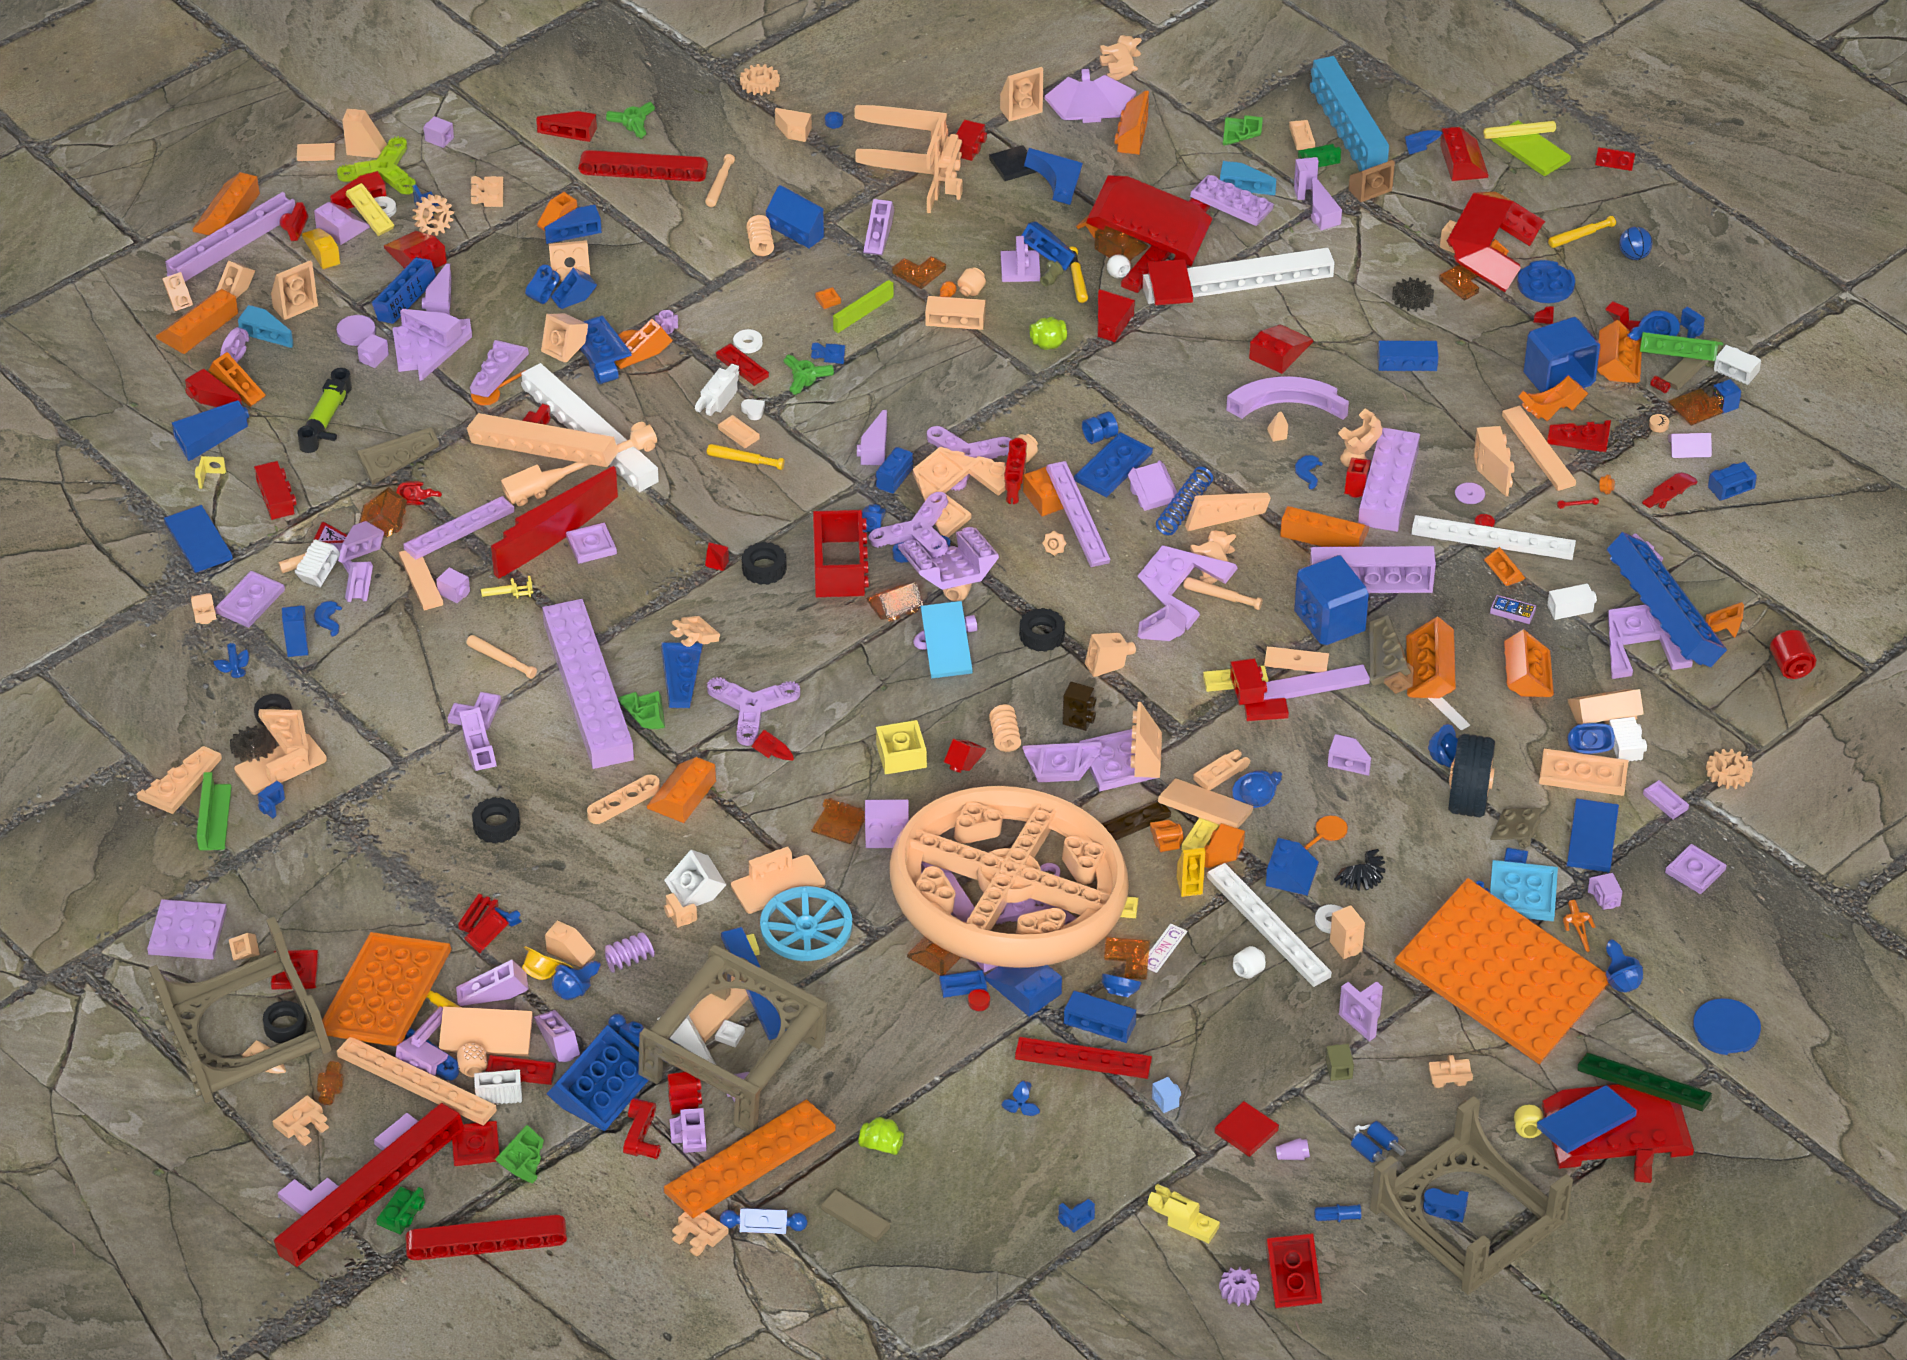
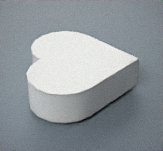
M753 399L742 401L741 411L747 414L750 420H759L762 417L765 401Z

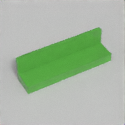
M1643 332L1640 352L1716 361L1718 345L1723 346V342Z
M204 772L197 827L199 850H224L226 844L232 787L231 784H214L212 772Z

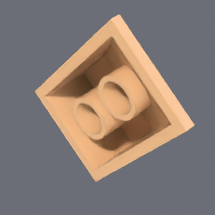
M1042 67L1007 77L1000 94V110L1009 122L1043 112Z
M311 260L281 272L275 277L271 292L272 304L283 320L318 306Z

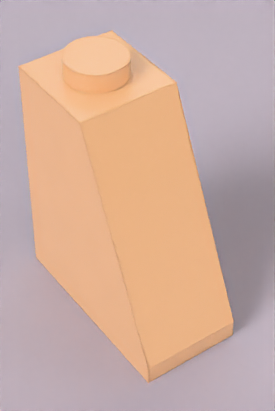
M346 110L343 118V128L347 155L378 158L384 147L387 146V143L365 110Z

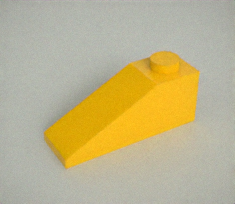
M320 228L301 233L322 270L340 264L339 249L330 234Z
M1205 848L1183 850L1177 863V881L1181 897L1203 894Z

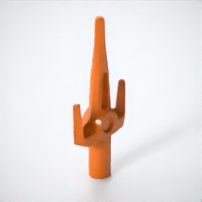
M1570 900L1568 906L1571 914L1563 918L1565 929L1569 931V922L1572 923L1581 938L1586 952H1589L1590 948L1584 922L1588 920L1591 927L1595 928L1594 921L1587 912L1580 913L1576 900Z

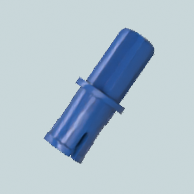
M1336 1204L1334 1207L1315 1208L1314 1216L1316 1221L1337 1220V1222H1341V1220L1350 1219L1360 1220L1361 1206L1360 1204L1350 1206Z

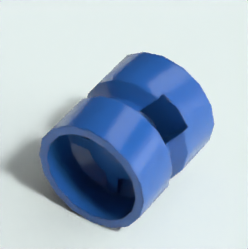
M1109 411L1097 415V418L1091 417L1082 421L1083 434L1090 444L1100 442L1103 438L1108 439L1118 435L1116 419Z

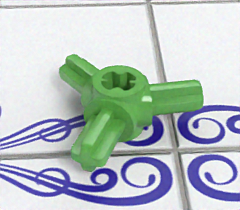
M648 102L640 108L628 107L624 110V113L608 111L606 120L623 123L627 130L634 131L636 137L642 139L646 135L643 127L646 116L654 111L655 106L652 102Z
M790 354L786 355V358L783 360L792 369L794 381L790 386V392H793V395L799 394L804 386L812 385L816 381V377L834 375L833 365L815 367L811 361H798Z

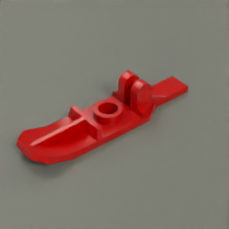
M1677 473L1655 487L1653 494L1643 500L1642 504L1648 508L1659 504L1658 507L1664 509L1667 501H1671L1678 494L1682 495L1687 488L1696 485L1698 481L1689 474Z

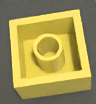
M917 720L876 727V745L885 774L927 768L926 747Z

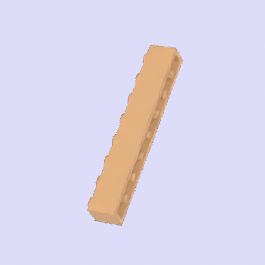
M480 413L476 415L467 427L471 443L602 467H608L618 454L617 445L612 436Z

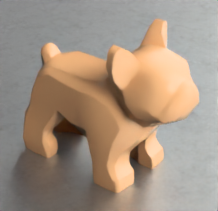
M1120 35L1116 44L1108 47L1100 46L1102 53L1100 63L1102 66H1108L1110 72L1107 74L1108 77L1117 81L1138 70V67L1134 66L1132 57L1141 55V52L1136 49L1137 45L1142 41L1141 38L1134 39L1132 36Z
M1366 408L1359 414L1363 419L1361 427L1354 431L1344 427L1338 433L1344 439L1346 449L1340 457L1345 467H1349L1351 457L1367 459L1365 452L1382 435L1381 421Z
M1213 530L1208 536V542L1200 546L1190 545V550L1194 554L1229 562L1226 554L1235 551L1230 543L1236 538V535H1227L1224 531ZM1202 571L1201 581L1210 584L1217 581L1216 578Z

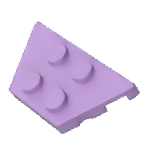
M1102 742L1028 745L1023 746V751L1038 782L1079 781L1103 751L1104 747Z

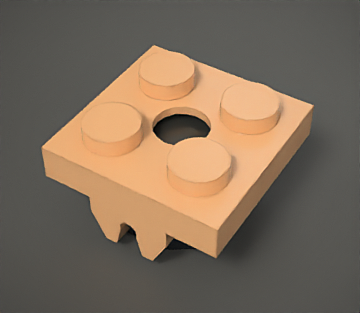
M587 240L549 244L550 265L552 270L559 274V282L565 279L573 267L590 275Z

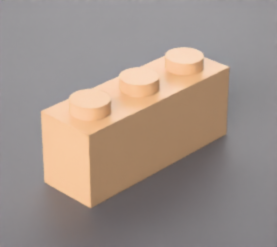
M928 296L925 311L926 326L983 330L986 300Z

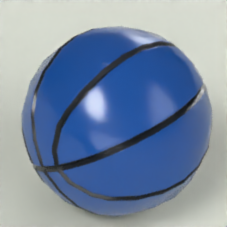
M1642 227L1626 229L1621 234L1619 240V248L1622 254L1631 260H1641L1648 256L1653 245L1650 233Z

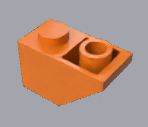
M565 192L551 199L539 219L537 227L545 231L544 227L576 209L577 200Z
M1221 823L1218 830L1213 831L1209 846L1206 845L1204 847V867L1211 868L1237 860L1244 847L1245 831Z

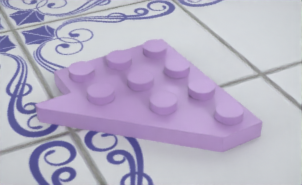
M459 319L461 321L462 335L449 347H445L404 326L392 327L398 372L418 370L419 380L426 378L472 338L470 319Z

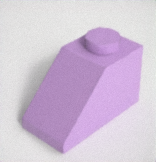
M1168 604L1139 622L1138 637L1140 639L1171 641L1185 632L1186 617Z
M1335 734L1329 750L1328 767L1369 776L1371 757L1356 739Z

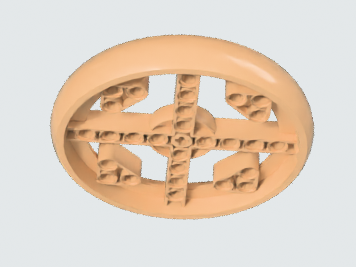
M1008 786L977 787L957 791L934 800L913 815L905 824L896 839L890 858L892 890L900 909L911 924L923 936L941 948L960 957L994 966L1014 968L1038 967L1060 963L1085 953L1103 940L1114 928L1122 915L1128 896L1129 885L1126 863L1118 844L1107 829L1078 806L1059 797L1026 788ZM1003 819L1027 822L1011 848L996 849L987 853L964 845L998 837L1001 833ZM955 827L954 839L957 842L940 837L942 833ZM1051 829L1066 837L1062 860L1078 883L1041 871L1040 865L1034 859ZM922 861L935 865L926 867L921 874ZM940 868L978 880L979 887L984 892L966 923L951 915L956 893ZM1095 877L1097 878V890L1085 886L1091 884ZM1031 898L1058 907L1021 915L1018 918L1016 934L991 931L1007 903L1022 902ZM1061 909L1078 914L1080 916L1072 922L1064 925L1066 914Z

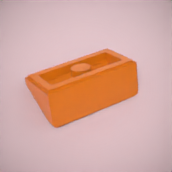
M1500 547L1484 559L1505 586L1525 579L1521 571Z

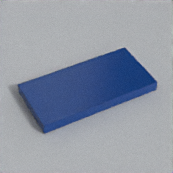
M1120 432L1074 475V480L1104 497H1108L1128 477L1133 467L1137 469L1153 453V448Z
M202 505L164 518L167 528L195 573L233 559L232 553Z
M1576 799L1567 866L1610 872L1618 804Z
M1605 1085L1538 1121L1537 1129L1563 1151L1569 1153L1636 1116L1637 1110Z

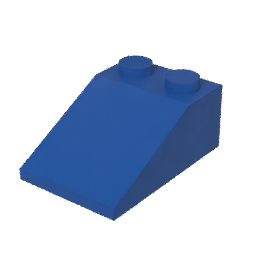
M1048 965L1024 968L998 966L984 976L985 981L1029 1017L1062 994V976Z

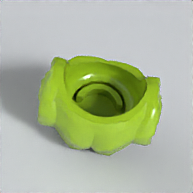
M1054 317L1040 318L1036 323L1031 324L1029 328L1033 344L1038 345L1044 350L1058 348L1067 339L1068 333L1065 321L1057 320Z
M876 1117L870 1123L862 1125L858 1144L860 1147L897 1155L903 1144L904 1133L899 1131L897 1124L893 1120Z

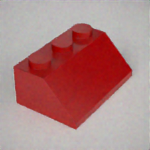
M1461 127L1442 128L1440 147L1451 181L1488 178L1489 175L1477 139Z

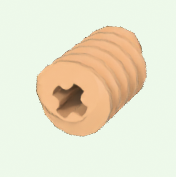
M764 215L751 217L746 225L750 249L757 256H767L774 250L769 219Z
M1006 704L995 707L989 714L994 745L1000 751H1014L1021 745L1015 710L1012 706Z

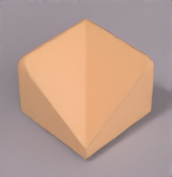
M1282 412L1277 413L1267 428L1273 442L1287 439L1288 423Z
M245 933L229 939L234 961L260 955L255 934Z

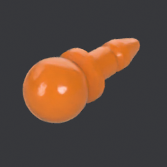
M951 281L943 283L939 296L951 297L956 293V285Z

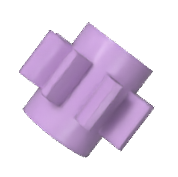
M663 310L659 313V316L655 315V322L667 334H670L674 331V328H678V315H673V312L670 310Z

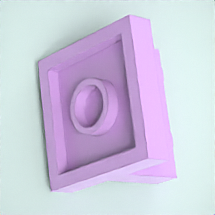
M1016 236V251H1001L1002 282L1040 281L1039 253L1036 250L1028 251V244H1024V236Z
M1347 982L1341 986L1339 1015L1368 1041H1371L1376 1037L1383 986L1375 982L1362 992H1359Z

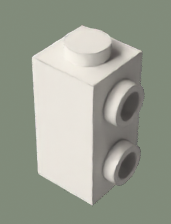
M1583 584L1549 591L1547 606L1554 620L1593 612L1594 603H1596L1597 599L1595 592L1591 591L1589 585Z

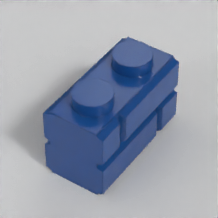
M895 447L876 471V487L889 493H895L913 470V453Z
M1745 461L1739 464H1731L1728 468L1715 470L1710 474L1708 488L1713 494L1715 493L1719 501L1754 489L1757 476Z

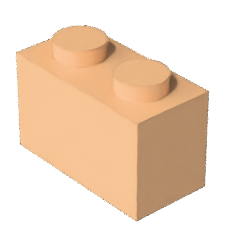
M1351 905L1332 913L1330 943L1343 959L1356 956L1363 949L1365 922Z

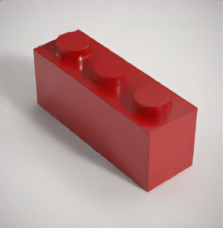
M278 461L254 466L256 482L271 520L295 514L294 506L297 503L295 495L290 494L292 491L289 481H285L286 473L284 468H280Z

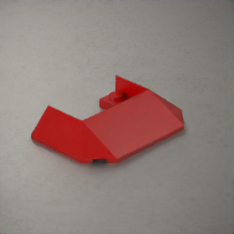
M1477 192L1471 195L1451 231L1447 243L1449 247L1453 248L1455 252L1454 258L1457 263L1503 292H1506L1521 267L1519 263L1490 246L1498 229L1501 228L1530 246L1546 221L1497 192Z

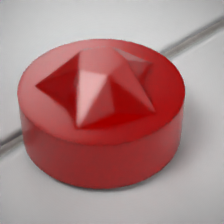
M1480 514L1476 516L1474 524L1494 527L1495 520L1491 515Z

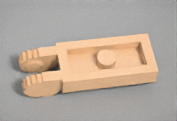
M1237 749L1227 755H1223L1196 772L1193 780L1202 788L1211 790L1239 771L1242 772L1248 768L1251 761L1247 757L1240 759L1242 754Z

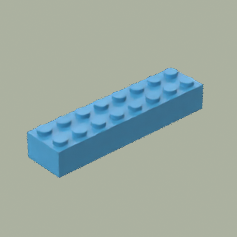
M1331 56L1313 60L1310 90L1315 94L1318 104H1321L1324 114L1329 117L1332 127H1335L1337 130V135L1343 140L1345 148L1351 153V158L1357 163L1359 171L1388 162L1389 144L1336 58Z

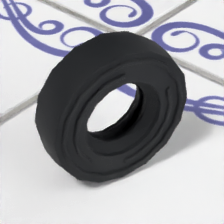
M268 694L257 700L254 706V715L257 722L265 726L258 716L259 709L279 707L281 710H292L289 699L285 696Z

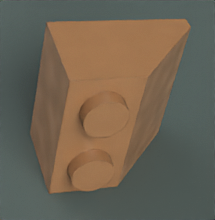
M1391 160L1350 175L1349 191L1360 203L1392 191L1395 162Z

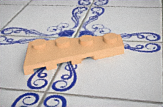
M1268 493L1195 496L1185 527L1187 531L1263 514L1267 510L1271 497Z
M205 746L201 747L184 759L181 766L173 767L164 778L153 781L150 788L145 791L143 789L137 793L138 800L174 814L203 781L204 772H211L222 760L221 753Z

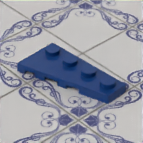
M682 643L661 644L669 708H690L703 644L694 643L690 647H686Z

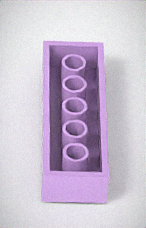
M1389 428L1382 429V435L1377 440L1361 500L1358 523L1372 528L1398 532L1419 451V433Z
M1434 546L1311 547L1309 565L1341 555L1366 586L1368 593H1433L1436 565Z

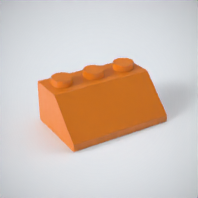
M1144 91L1127 102L1125 110L1121 111L1120 120L1122 122L1119 121L1118 133L1115 135V144H1118V152L1140 155L1148 122L1149 91Z
M1619 320L1599 330L1598 342L1600 343L1597 370L1609 381L1638 383L1640 382L1641 341H1634L1629 338L1628 334L1630 331Z
M1523 629L1504 641L1507 686L1511 691H1515L1518 695L1524 697H1552L1554 693L1550 650Z
M698 757L680 763L649 802L647 809L685 823L716 782L715 764Z

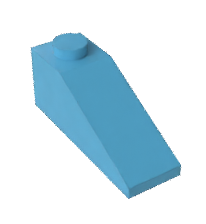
M1223 161L1220 174L1221 181L1232 183L1235 187L1251 193L1276 194V178L1243 163Z
M248 305L238 318L239 327L245 329L250 337L290 348L293 347L292 331L267 310Z

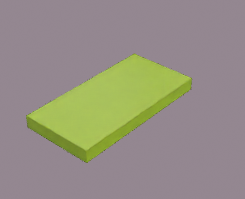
M1517 120L1510 125H1518L1523 123ZM1538 133L1491 138L1497 145L1543 176L1548 175L1571 160L1569 154Z

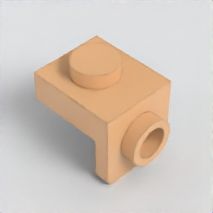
M211 593L191 597L196 623L208 624L212 620H216Z
M674 893L666 895L664 910L667 917L672 918L677 928L697 920V907L695 904L682 907Z

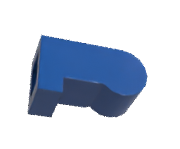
M1437 1188L1428 1189L1424 1194L1423 1210L1427 1214L1438 1218L1463 1223L1469 1192L1459 1191V1195L1444 1193Z

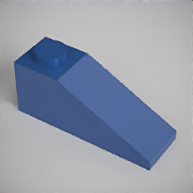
M595 204L576 208L544 227L546 244L602 233L601 218Z
M1036 221L1029 223L1021 235L1024 236L1025 244H1028V246L1047 259L1054 262L1058 261L1065 271L1076 255L1051 231Z

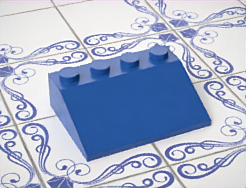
M607 1025L546 1094L562 1109L605 1131L649 1080L638 1074L639 1052Z

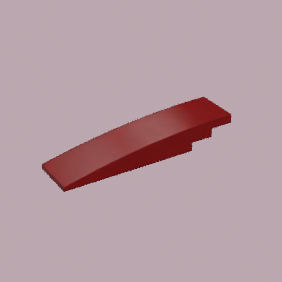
M611 466L515 518V526L503 532L504 539L491 545L494 575L500 579L531 561L566 538V532L580 528L618 497L616 467Z

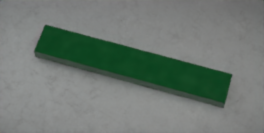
M1586 1053L1578 1063L1577 1071L1702 1112L1712 1100L1711 1092L1591 1053Z

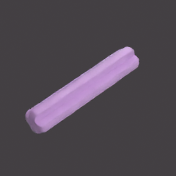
M438 1007L411 1037L412 1045L421 1047L442 1023V1007Z

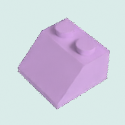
M327 202L314 210L316 228H320L330 234L334 241L340 245L370 228L368 223L351 211L331 202Z

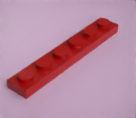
M1019 1037L1015 1052V1060L1145 1079L1149 1078L1152 1056L1025 1037Z

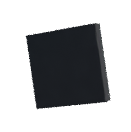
M1024 145L989 154V160L1004 182L1037 172L1024 166L1028 152Z

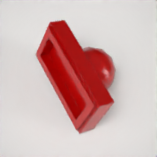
M297 202L292 213H285L280 217V226L288 232L291 241H298L309 217L304 203Z

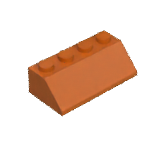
M240 172L227 181L193 227V232L211 235L246 214L260 194L257 176Z
M224 289L216 291L157 334L156 339L182 354L187 353L238 314L236 296Z
M1287 506L1281 521L1280 537L1321 547H1362L1370 526Z
M1437 616L1406 635L1407 663L1414 668L1413 686L1407 689V695L1412 698H1441L1456 689L1454 629Z

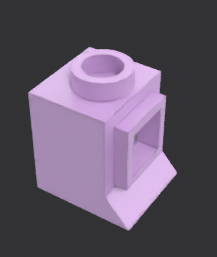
M1613 873L1589 879L1588 893L1594 895L1598 905L1603 910L1620 906L1622 890Z

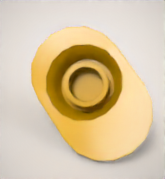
M524 947L528 953L522 969L526 974L535 979L546 980L551 978L556 973V967L560 964L573 969L569 964L543 956L531 948Z

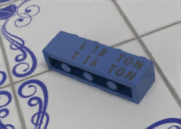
M416 257L377 296L372 305L378 321L394 324L401 316L400 311L408 309L426 291L427 287L436 277L431 260Z

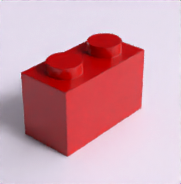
M964 119L955 134L958 135L959 140H962L959 152H962L961 159L972 161L975 155L979 154L982 143H985L987 139L985 124Z
M1255 658L1231 661L1230 678L1239 705L1264 702V693H1267V683L1262 680V668L1257 666Z

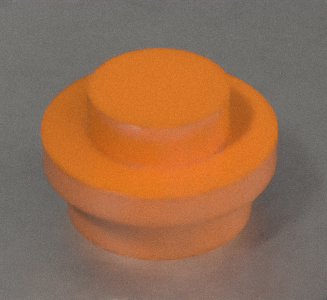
M1611 475L1600 478V492L1609 495L1611 491H1614L1615 481L1611 478Z

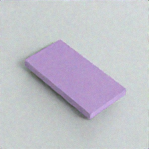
M1207 175L1191 191L1190 195L1194 199L1255 226L1273 210L1274 206L1267 199L1259 198L1251 194V192L1241 190L1232 183L1221 181L1213 175Z

